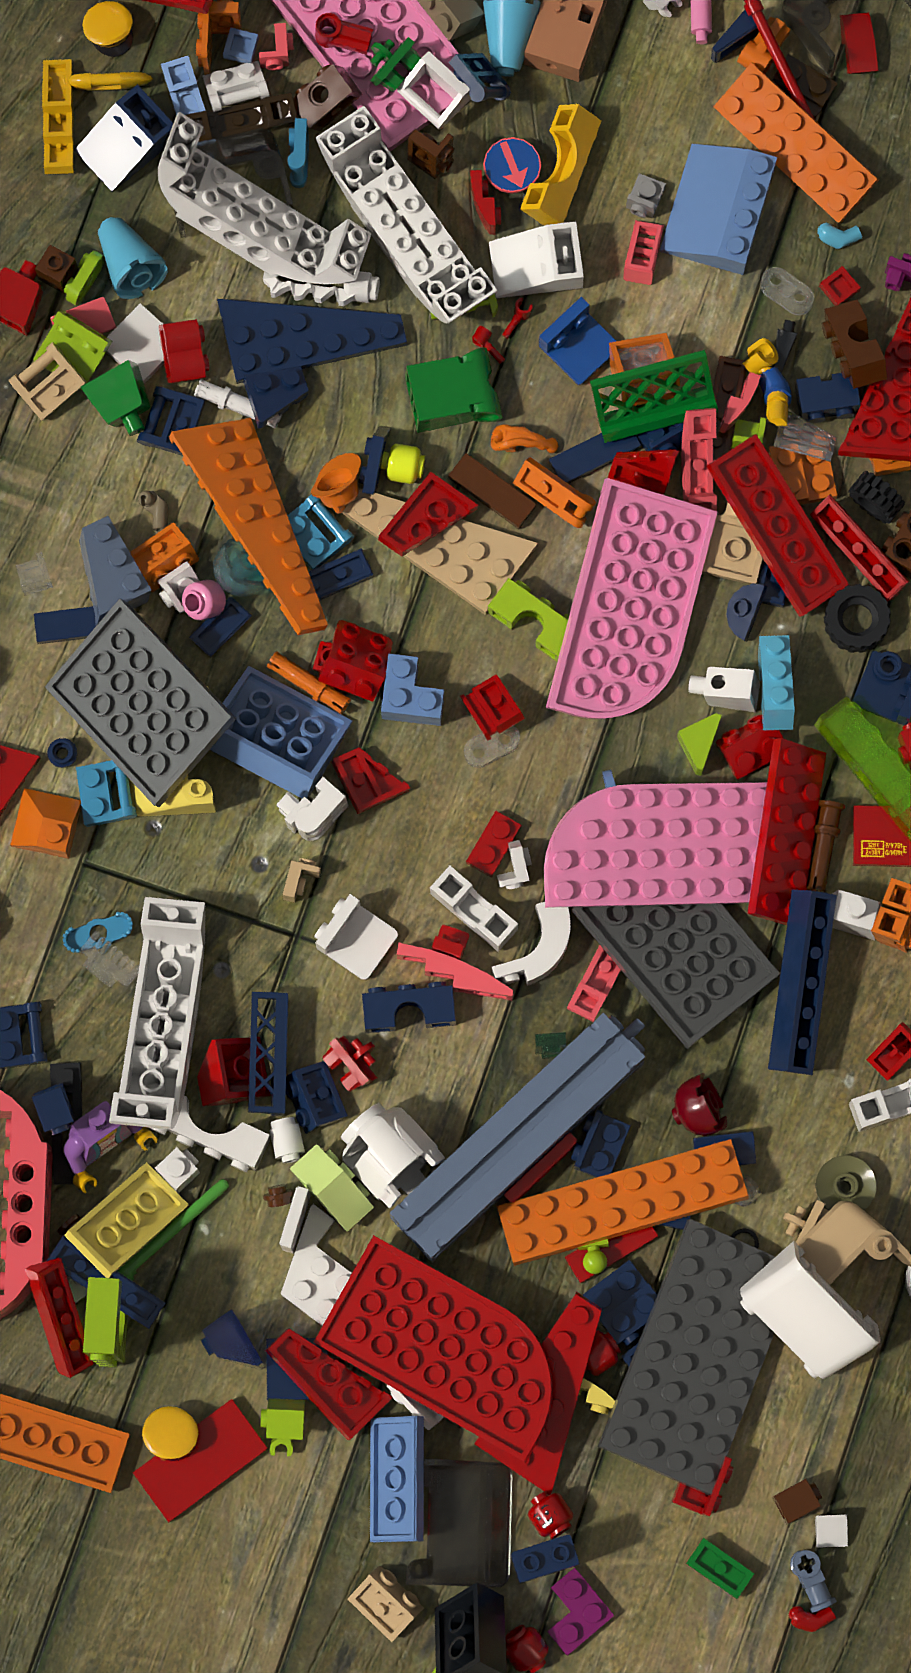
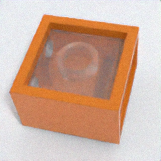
M667 333L609 343L610 370L612 374L675 358ZM664 371L657 377L666 381L672 372ZM680 376L673 384L680 386ZM640 378L634 379L628 385L638 388L644 380ZM651 383L645 392L654 395L660 386ZM667 390V392L661 398L665 400L673 398L676 395V393ZM622 391L619 395L620 401L626 402L632 394ZM639 397L633 406L646 404L648 401Z

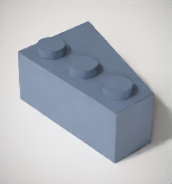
M109 516L83 527L79 543L97 626L119 599L125 600L133 609L147 603L151 594V588Z

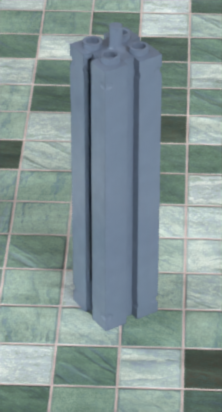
M602 1013L591 1026H588L389 1213L391 1220L433 1263L567 1134L576 1129L589 1114H592L633 1073L643 1066L645 1060L643 1052L645 1049L634 1037L645 1025L636 1018L623 1030V1025L613 1015L608 1018Z

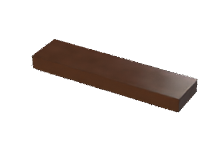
M719 356L713 385L719 412L716 413V438H713V461L728 452L731 447L735 424L725 433L719 432L726 404L730 397H741L747 370L742 364L745 360Z

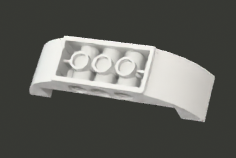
M362 106L316 137L324 159L351 204L352 209L367 230L372 233V237L416 298L418 297L435 317L444 323H450L498 291L481 267L477 270L473 268L381 139V128L365 106Z
M181 112L177 113L158 166V181L161 190L169 204L177 212L176 217L271 276L277 274L292 280L315 284H341L356 280L372 233L350 219L345 220L330 232L196 148L203 126Z

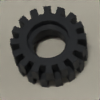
M863 471L848 490L850 497L853 498L856 504L860 505L859 507L862 510L865 509L867 514L873 515L876 520H881L885 524H890L905 505V501L902 500L901 495L897 494L898 491L895 488H891L888 482L882 481L881 477H876L874 473H869L868 471Z

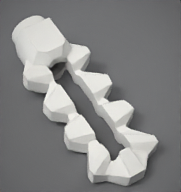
M265 271L263 275V282L270 288L272 298H276L291 290L295 301L303 300L308 293H312L315 302L323 303L335 294L339 306H345L352 301L370 303V300H377L379 294L380 278L373 277L372 273L359 271L355 281L344 283V289L337 288L336 286H315L312 283L281 282L279 275L274 274L271 276Z

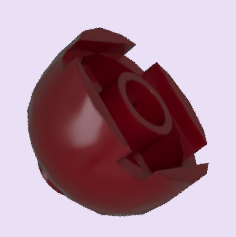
M704 1073L691 1077L681 1084L676 1090L674 1097L675 1107L672 1108V1115L678 1125L683 1124L688 1131L701 1136L717 1133L727 1127V1116L721 1118L719 1108L724 1107L723 1102L711 1079L706 1078L703 1080Z

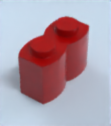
M197 319L159 325L167 382L174 383L206 378V372L209 371V359L207 354L202 353L201 342H205V333L203 326L198 325Z

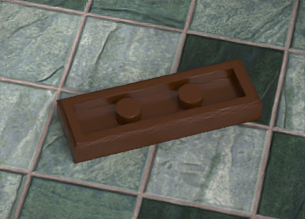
M465 453L448 475L451 481L518 530L536 508V504L467 453Z

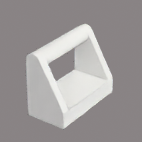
M430 51L419 60L397 89L400 95L439 130L471 100L469 87L459 81L454 73ZM425 73L454 99L442 115L438 114L411 89Z

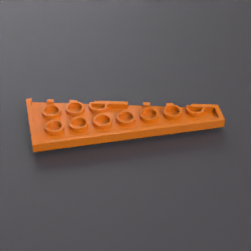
M246 418L172 431L169 436L171 443L175 442L184 456L182 460L186 466L190 465L198 477L197 483L202 490L205 489L213 500L216 505L214 509L235 541H240L249 555L247 559L251 565L255 564L263 576L264 580L262 582L267 589L270 588L278 599L281 604V611L297 635L325 630L328 623L252 419Z

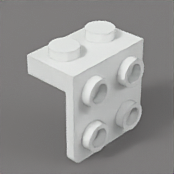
M349 894L346 900L341 898L333 908L332 913L335 916L330 923L324 922L314 936L318 939L315 944L319 951L360 979L367 980L397 939L398 933L393 927L360 905V900Z

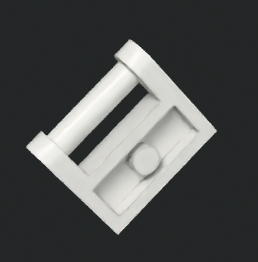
M258 61L244 63L240 66L203 75L213 112L221 111L224 106L257 97L261 99L270 97Z

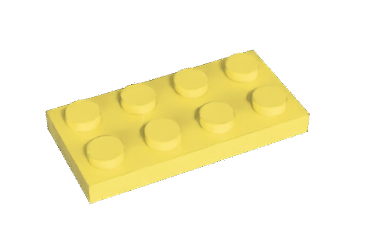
M146 1162L71 1227L64 1236L106 1278H110L183 1213L189 1204Z

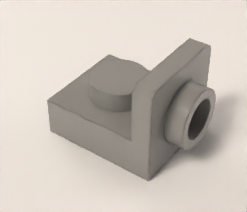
M639 173L632 192L628 195L626 208L630 209V212L638 217L645 218L649 216L653 218L666 183Z

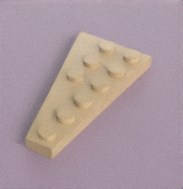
M360 488L358 496L347 505L343 514L378 539L380 533L405 502L378 493L374 495L362 493L363 489ZM460 520L403 557L486 615L489 603L508 578L513 580L537 548L538 543Z

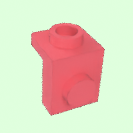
M286 23L274 24L276 51L259 53L261 68L276 71L289 66L288 51L294 50L293 33H287Z

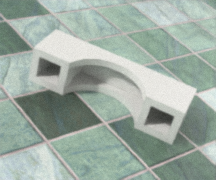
M184 1096L180 1115L173 1129L148 1127L165 1135L166 1131L178 1135L176 1141L186 1146L193 1147L194 1143L205 1148L203 1153L217 1160H220L221 1156L233 1160L231 1166L247 1172L249 1168L257 1170L271 1140L269 1134L243 1122L232 1131L224 1134H210L202 1131L190 1118L189 1100L186 1096Z

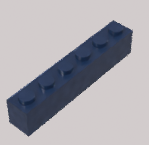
M792 890L769 1055V1070L813 1075L837 895L810 890Z

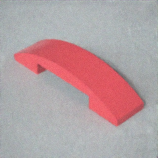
M716 409L686 410L681 450L683 501L717 511V495L713 493V477L706 467L713 462V438H716Z
M599 945L567 1006L568 1010L592 1022L595 1021L621 971L601 945Z

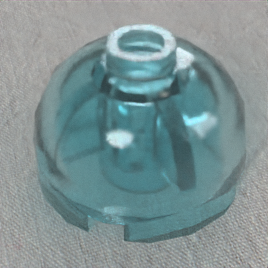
M234 537L223 544L216 553L213 561V574L217 583L231 595L237 597L252 596L265 587L262 582L264 578L255 564L251 565L247 559L249 555L240 541L236 542Z

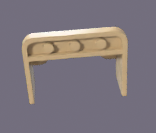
M840 1201L835 1204L798 1242V1245L805 1251L801 1257L805 1258L809 1264L812 1263L816 1267V1272L829 1285L835 1281L863 1250L877 1260L887 1259L894 1254L900 1262L911 1267V1254L891 1232L857 1204L850 1201Z

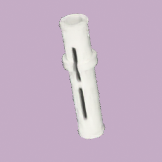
M204 379L199 380L200 385L196 387L195 397L217 404L221 410L227 408L255 420L249 398L232 392L230 387L222 388ZM275 415L267 421V425L276 429L282 415Z

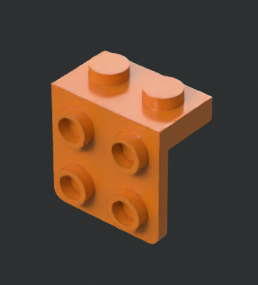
M233 0L213 1L207 14L198 13L197 26L200 39L196 41V56H198V67H203L204 75L211 74L213 34H229L230 27L242 30L239 2H234Z

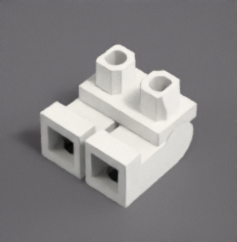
M324 777L315 785L318 795L312 802L305 797L299 801L290 792H287L277 803L279 812L285 816L284 820L287 827L294 834L298 830L300 836L307 841L319 839L348 807L346 796Z

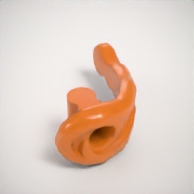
M503 424L496 426L491 435V448L495 451L505 450L506 452L513 453L516 452V446H524L528 448L536 447L539 450L546 449L547 452L553 454L559 447L556 438L546 439L543 435L532 432L526 427Z

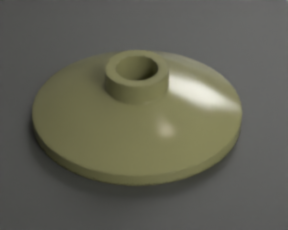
M849 1155L837 1156L827 1161L819 1170L815 1183L818 1199L825 1203L824 1207L827 1210H830L840 1201L853 1202L865 1210L872 1203L877 1186L875 1175L867 1163ZM841 1182L849 1183V1192L845 1193L840 1190L839 1185Z

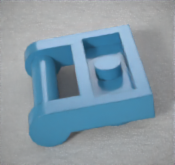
M295 118V128H289L290 155L287 161L289 168L292 170L290 173L292 186L302 188L306 185L308 178L309 132L307 119Z
M312 494L304 503L287 515L303 559L312 570L324 564L354 538V535L348 529L345 530L323 505L321 499L312 496ZM313 510L335 535L336 540L331 544L307 517L310 511Z
M112 760L76 767L83 820L86 827L137 817L136 807L132 806L129 779ZM114 771L116 772L121 806L118 810H114L109 772Z

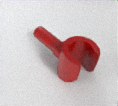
M519 298L516 301L514 316L502 334L507 339L521 320L528 319L531 315L532 304L525 311L519 308L523 298Z
M479 326L472 336L473 343L480 348L486 347L487 351L501 364L505 358L488 342L492 333L487 328Z

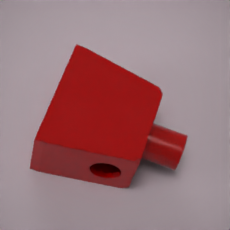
M27 260L24 261L18 273L7 267L2 268L0 271V323L26 336L30 332L43 295L41 285L34 281L37 276L35 271L37 265Z

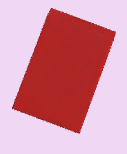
M904 1022L900 1023L866 1059L887 1081L911 1059V1029Z

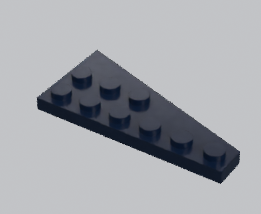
M217 299L237 384L243 383L245 375L299 366L305 369L407 346L404 326L399 314Z

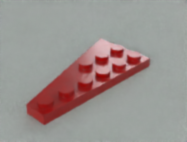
M911 298L898 323L897 330L885 351L887 379L869 385L855 419H853L849 427L847 436L838 450V456L911 462Z
M578 1292L575 1293L541 1344L550 1364L553 1399L546 1427L528 1461L524 1463L480 1437L474 1443L541 1490L546 1491L549 1495L552 1494L602 1308Z

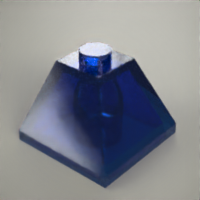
M232 1309L202 1330L205 1338L201 1339V1342L209 1356L215 1353L218 1359L259 1370L266 1367Z

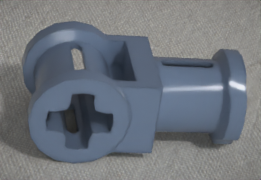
M801 1550L793 1554L790 1560V1567L792 1572L798 1576L802 1588L805 1589L812 1605L810 1610L814 1613L836 1603L837 1600L835 1597H831L825 1584V1578L820 1569V1559L817 1554L812 1551ZM802 1556L805 1559H812L813 1564L809 1565L810 1571L808 1573L805 1569L798 1568V1565L802 1562L800 1558Z

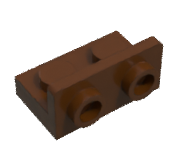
M414 129L408 137L407 160L436 179L441 172L445 174L454 162L452 158L455 150L453 147L454 136L448 133L442 142L437 145V141L426 132L422 134Z

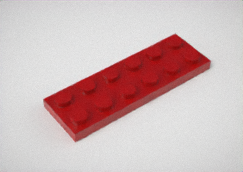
M757 434L752 435L706 466L799 617L804 616L834 596L838 590H842L845 586L849 585Z
M777 738L773 741L747 913L749 915L787 925L792 890H806L815 834L814 826L817 821L826 752L783 738Z

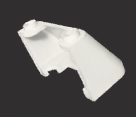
M793 1241L740 1288V1294L743 1298L740 1303L750 1315L756 1314L805 1363L803 1365L813 1378L816 1379L819 1376L821 1379H826L880 1343L879 1328L868 1315L863 1318L859 1310H853L816 1272V1267L801 1257L805 1251Z

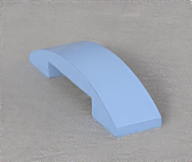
M189 56L162 63V71L176 116L178 112L187 115L206 111ZM216 140L197 144L196 148L223 164Z

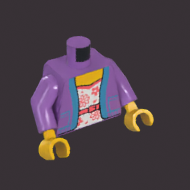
M107 1101L102 1102L71 1125L68 1140L63 1148L71 1171L75 1174L73 1184L84 1193H87L85 1190L87 1182L93 1187L97 1186V1180L85 1171L86 1167L131 1136L132 1133H135V1141L145 1151L148 1149L144 1146V1142L148 1138H152L157 1143L156 1136L148 1127L111 1124L109 1122L111 1106Z

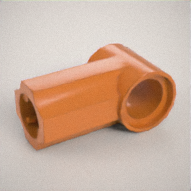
M769 17L767 22L779 47H781L790 34L791 29L782 20ZM759 32L753 41L750 40L738 57L737 63L745 68L754 63L766 74L773 63V59Z

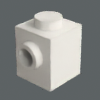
M177 1147L155 1167L156 1171L178 1194L200 1174L199 1170L195 1167L199 1161L187 1149L182 1153Z

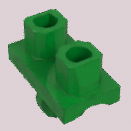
M408 37L393 54L390 50L395 44L388 39L384 45L375 42L371 46L375 56L370 62L376 67L381 61L385 63L370 81L375 86L381 83L384 87L394 92L405 79L393 69L397 63L400 62L411 72L421 59L416 50L412 48L415 42Z

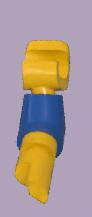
M762 338L748 347L749 359L742 364L749 372L761 375L759 385L764 395V403L767 405L766 417L768 421L776 426H788V405L792 399L790 385L777 367L772 368L779 359L776 348L768 339Z

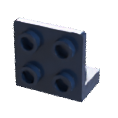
M873 651L853 698L852 705L904 726L908 724L911 717V665L903 662L904 668L899 678L894 681H883L876 676L873 668L876 657L881 653ZM891 663L883 664V669L887 672L894 669Z

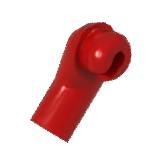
M795 1606L788 1613L791 1624L795 1628L808 1632H815L836 1619L829 1606L815 1614L804 1611L801 1606Z

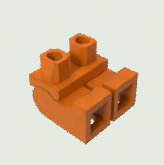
M891 878L882 901L884 907L880 906L871 932L878 942L907 953L908 949H911V884Z

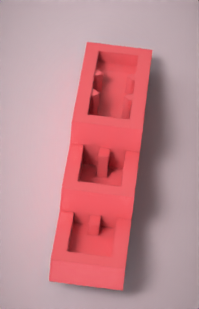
M398 943L397 959L426 963L425 975L454 980L453 992L511 1001L513 999V990L474 966L430 949Z

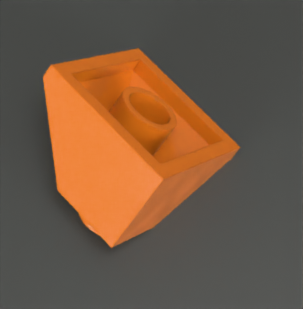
M24 788L10 846L69 859L81 810V800Z

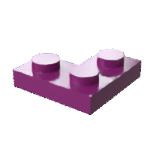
M575 1567L551 1587L570 1610V1613L547 1631L567 1656L614 1616Z

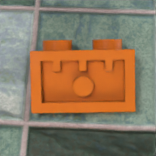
M174 522L130 552L150 586L151 592L160 588L157 582L159 579L186 561L190 566L199 561V557L192 544Z

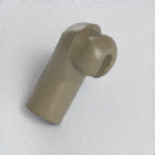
M142 491L139 494L138 502L153 515V530H163L168 524L167 502L154 491Z

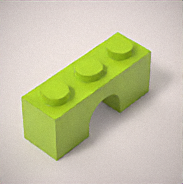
M508 578L489 603L488 613L511 630L522 618L533 617L542 624L543 630L536 639L535 647L558 662L569 615H560L554 610L555 606L546 598H536L530 593L531 589L522 581L517 580L514 582Z

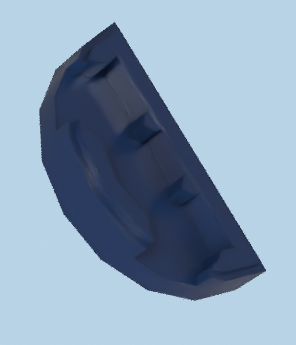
M753 583L743 586L733 594L728 602L726 613L728 625L733 633L744 641H748L767 590V585Z

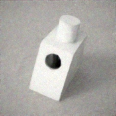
M708 667L706 677L691 675L689 693L704 695L708 705L756 712L760 683L754 670Z
M842 890L832 893L837 895L832 928L875 941L871 930L881 903Z

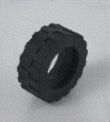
M861 584L845 586L843 590H838L833 598L831 597L824 616L826 634H829L832 643H836L838 648L846 649L848 652L863 653L865 650H872L883 641L890 626L891 611L890 608L888 609L887 600L881 596L878 590L875 591L870 586L865 587L861 586ZM852 605L866 607L872 616L870 627L860 633L848 630L843 623L844 611Z

